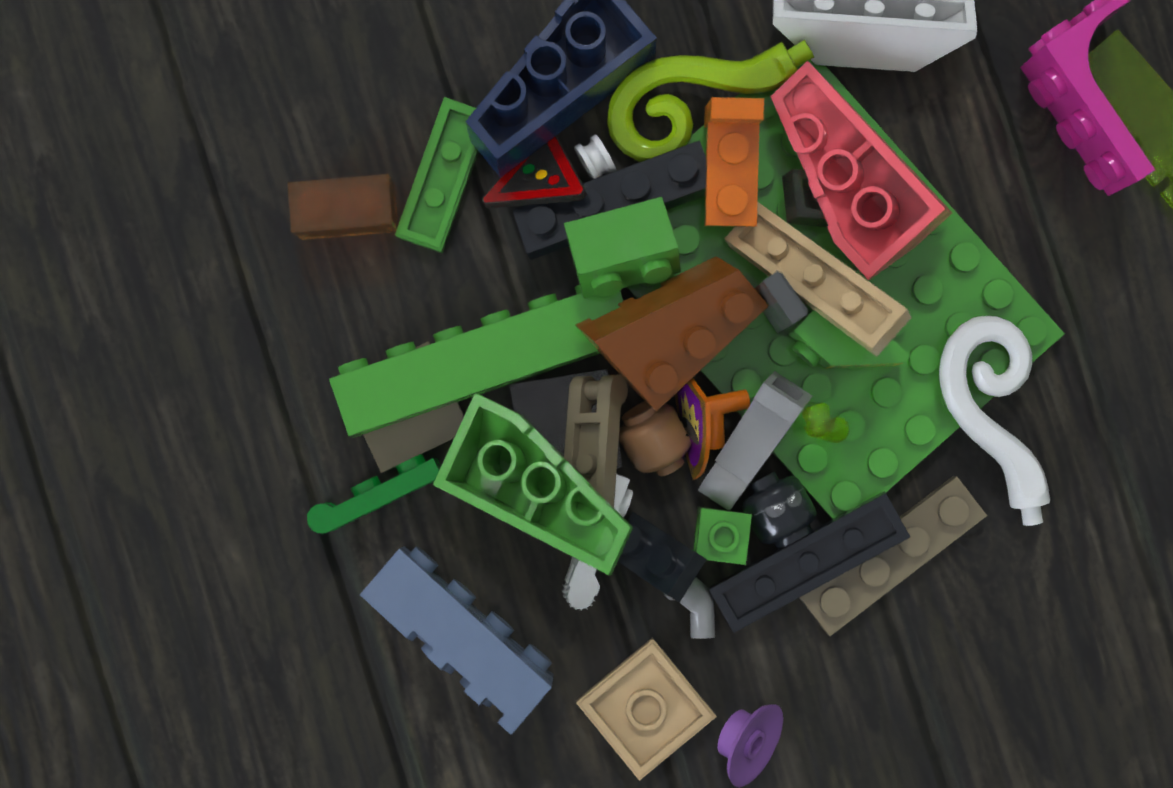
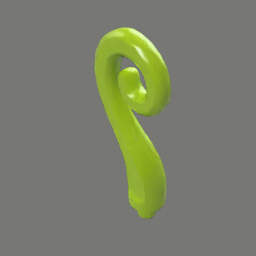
M804 39L788 50L784 43L780 42L761 54L744 61H729L687 55L661 57L649 61L632 71L614 91L609 102L607 117L610 137L625 155L640 162L688 144L692 136L693 120L691 111L686 103L671 94L657 95L646 104V112L649 116L660 117L664 115L671 120L672 130L670 134L664 139L651 141L645 139L636 130L633 122V110L637 102L647 92L660 85L676 82L697 84L741 94L769 92L780 88L798 70L799 66L814 58V55Z

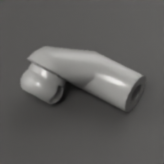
M695 577L680 601L690 611V637L696 639L715 638L714 598L709 588ZM664 594L669 600H674L671 597Z

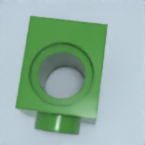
M698 506L692 550L709 561L746 565L752 514Z

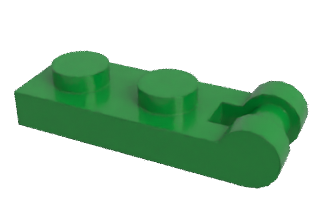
M419 454L395 466L399 475L382 484L378 476H375L352 487L351 491L354 497L339 505L332 502L314 505L307 514L308 526L314 532L321 534L337 530L434 482L441 464L438 458L425 461L423 454Z

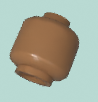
M644 401L624 413L621 419L623 424L619 428V442L637 471L642 473L657 472L658 476H666L675 472L684 464L682 457L691 447V440L685 425L672 405L665 403L656 411Z

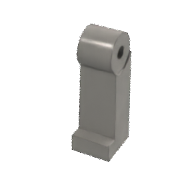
M774 371L756 393L749 408L715 459L716 463L707 474L698 491L730 511L813 396Z

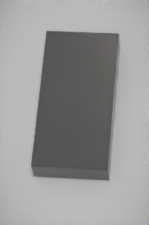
M775 272L755 288L769 305L763 313L778 334L808 314L807 308L782 272Z

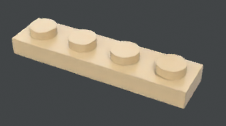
M759 202L757 203V226L734 227L724 238L731 249L767 276H771L777 271L779 273L782 272L802 302L876 357L912 318L907 308Z

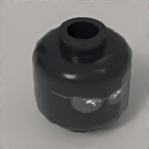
M774 471L748 485L753 494L744 500L742 510L744 513L752 514L751 527L761 543H775L777 549H781L813 531L810 523L816 518V509L797 477L787 476L779 479Z

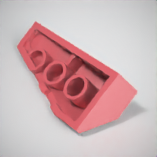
M809 61L803 64L770 96L793 150L797 153L809 180L808 184L813 196L817 199L826 219L827 228L833 242L868 280H871L914 249L952 214L948 207Z

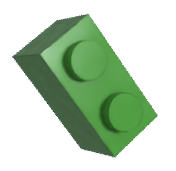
M662 197L564 223L570 252L584 299L592 296H612L622 288L644 282L649 284L659 283L668 279L671 275L681 272L678 245Z

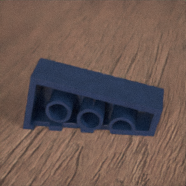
M564 0L556 9L553 19L540 35H535L525 47L524 54L510 72L506 71L466 120L471 143L500 178L613 93L632 71L649 61L655 60L656 36L625 0Z

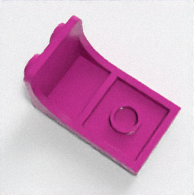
M1094 0L1070 21L1064 20L1041 36L1042 39L1028 48L1033 56L1020 67L1030 81L1028 88L1035 102L1040 107L1049 109L1058 122L1056 130L1059 137L1067 147L1077 150L1086 163L1084 172L1095 188L1098 190L1103 189L1107 196L1138 182L1155 170L1095 82L1088 61L1089 44L1095 29L1110 19L1131 0Z

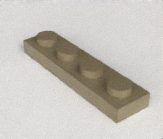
M952 476L900 516L910 538L799 598L826 634L832 636L987 517V514L957 476Z

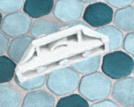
M773 0V25L794 45L805 39L814 55L811 61L816 65L916 72L972 41L977 34L974 0Z

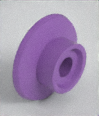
M764 705L753 714L742 709L738 710L725 723L718 739L717 748L719 754L728 758L727 774L734 786L743 787L752 782L769 762L778 744L783 727V712L778 705Z

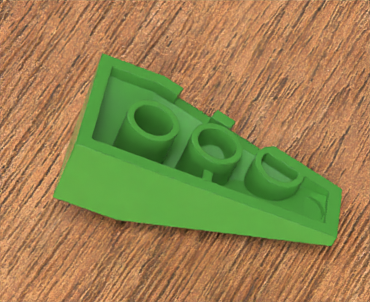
M474 394L433 485L607 575H612L633 527L521 414L483 395Z

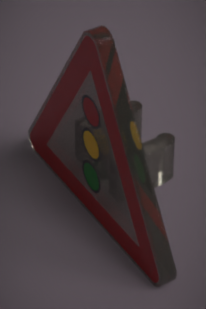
M556 135L511 171L499 178L483 196L482 202L486 208L490 209L580 201L587 196V191Z

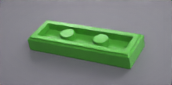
M444 97L396 230V238L443 254L479 153L470 141L466 120L474 112L475 107Z

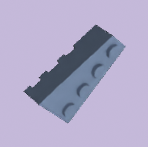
M405 546L399 548L362 591L360 596L407 639L414 641L418 637L423 641L424 645L421 647V650L440 670H444L449 674H452L455 670L463 676L459 682L465 688L464 692L478 705L483 704L489 708L492 705L497 707L504 714L497 723L512 735L552 688L554 674L548 670L552 662L532 644H529L524 649L513 640L510 635L514 632V629L498 614L491 611L488 616H485L472 604L476 596L462 583L453 579L448 584L435 573L434 570L439 565L417 546L412 551Z

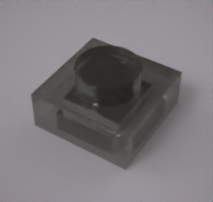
M791 169L782 176L787 223L827 227L828 224L817 199L813 196L805 171Z

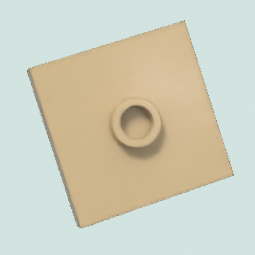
M653 637L576 700V704L639 781L717 717Z

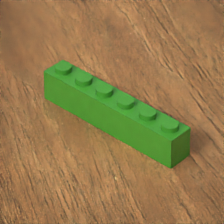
M579 284L574 287L577 295L559 301L556 294L546 295L528 302L530 311L511 317L509 310H502L481 318L482 327L464 333L461 326H455L434 334L435 343L416 349L414 342H408L386 350L388 359L369 365L367 359L362 358L339 366L340 375L329 378L348 436L355 438L441 407L472 398L475 393L481 395L601 354L576 327V324L588 318L593 321L619 308L618 304L623 302L621 292L619 291L608 297L592 296L584 299Z

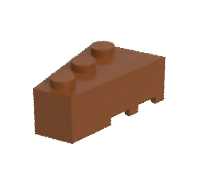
M717 256L660 283V288L636 300L631 297L619 303V308L593 321L588 318L576 324V327L612 367L623 376L630 387L656 411L769 306L740 270Z

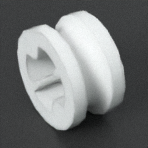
M596 134L590 137L591 141L588 145L582 146L579 143L574 146L578 158L591 180L617 171L608 151Z

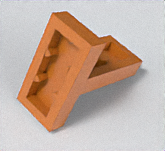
M711 97L705 106L704 127L707 128L704 226H757L759 125L764 120V98Z

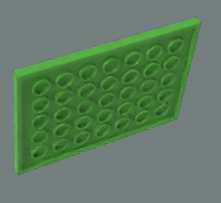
M809 60L820 74L952 212L945 221L914 249L871 280H868L833 242L827 228L826 219L817 199L813 196L808 184L809 180L797 153L793 150L770 97L778 89L759 94L739 93L735 97L764 98V120L759 125L758 202L907 308L912 317L893 338L911 355L905 363L896 366L824 368L818 363L813 368L793 351L791 347L796 341L788 335L803 318L778 334L762 312L700 370L719 394L746 389L749 394L750 404L764 381L774 371L813 396L772 453L792 476L800 480L805 491L832 520L881 492L890 490L960 427L947 408L939 381V366L944 346L948 338L960 325L979 316H997L1010 321L1022 331L1028 340L1032 352V363L1065 333L826 66L816 65ZM703 125L691 136L688 144L700 140L705 156L707 128ZM705 196L667 210L678 245L680 273L717 256L740 270L754 288L769 277L729 247L724 238L734 227L704 226ZM680 273L673 274V275H671L668 279H670V278H672V277H674V276H676V275H678V274H680ZM644 282L626 287V289L635 299H638L660 288V283L662 282L654 284ZM803 302V304L805 305V307H806L807 310H808V311H807V313H808L812 308H810L808 305H806V304ZM983 342L977 345L971 352L967 362L966 377L968 388L973 400L980 409L994 396L981 392L974 383L971 372L973 364L984 361L992 367L996 375H1000L1007 370L1010 362L1006 348L996 342ZM747 409L736 411V413L742 418Z

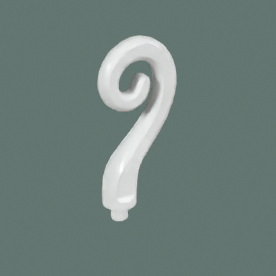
M997 316L974 317L960 325L948 338L944 346L939 366V381L942 395L948 410L959 426L974 442L1000 464L1006 480L1010 507L1021 509L1023 525H1038L1043 523L1041 506L1050 503L1045 473L1039 461L1028 447L978 407L971 396L966 377L968 358L976 346L983 342L999 343L1006 348L1009 354L1010 362L1007 370L1000 375H996L988 363L979 361L973 364L971 372L974 383L981 392L995 397L1009 395L1018 390L1029 378L1032 367L1031 348L1022 331L1010 321Z

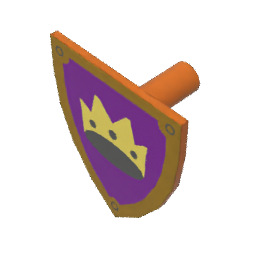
M692 378L675 394L677 413L685 425L691 440V447L685 455L693 480L698 479L704 473L710 449L718 450L725 445L724 414L749 408L750 398L746 389L706 397Z

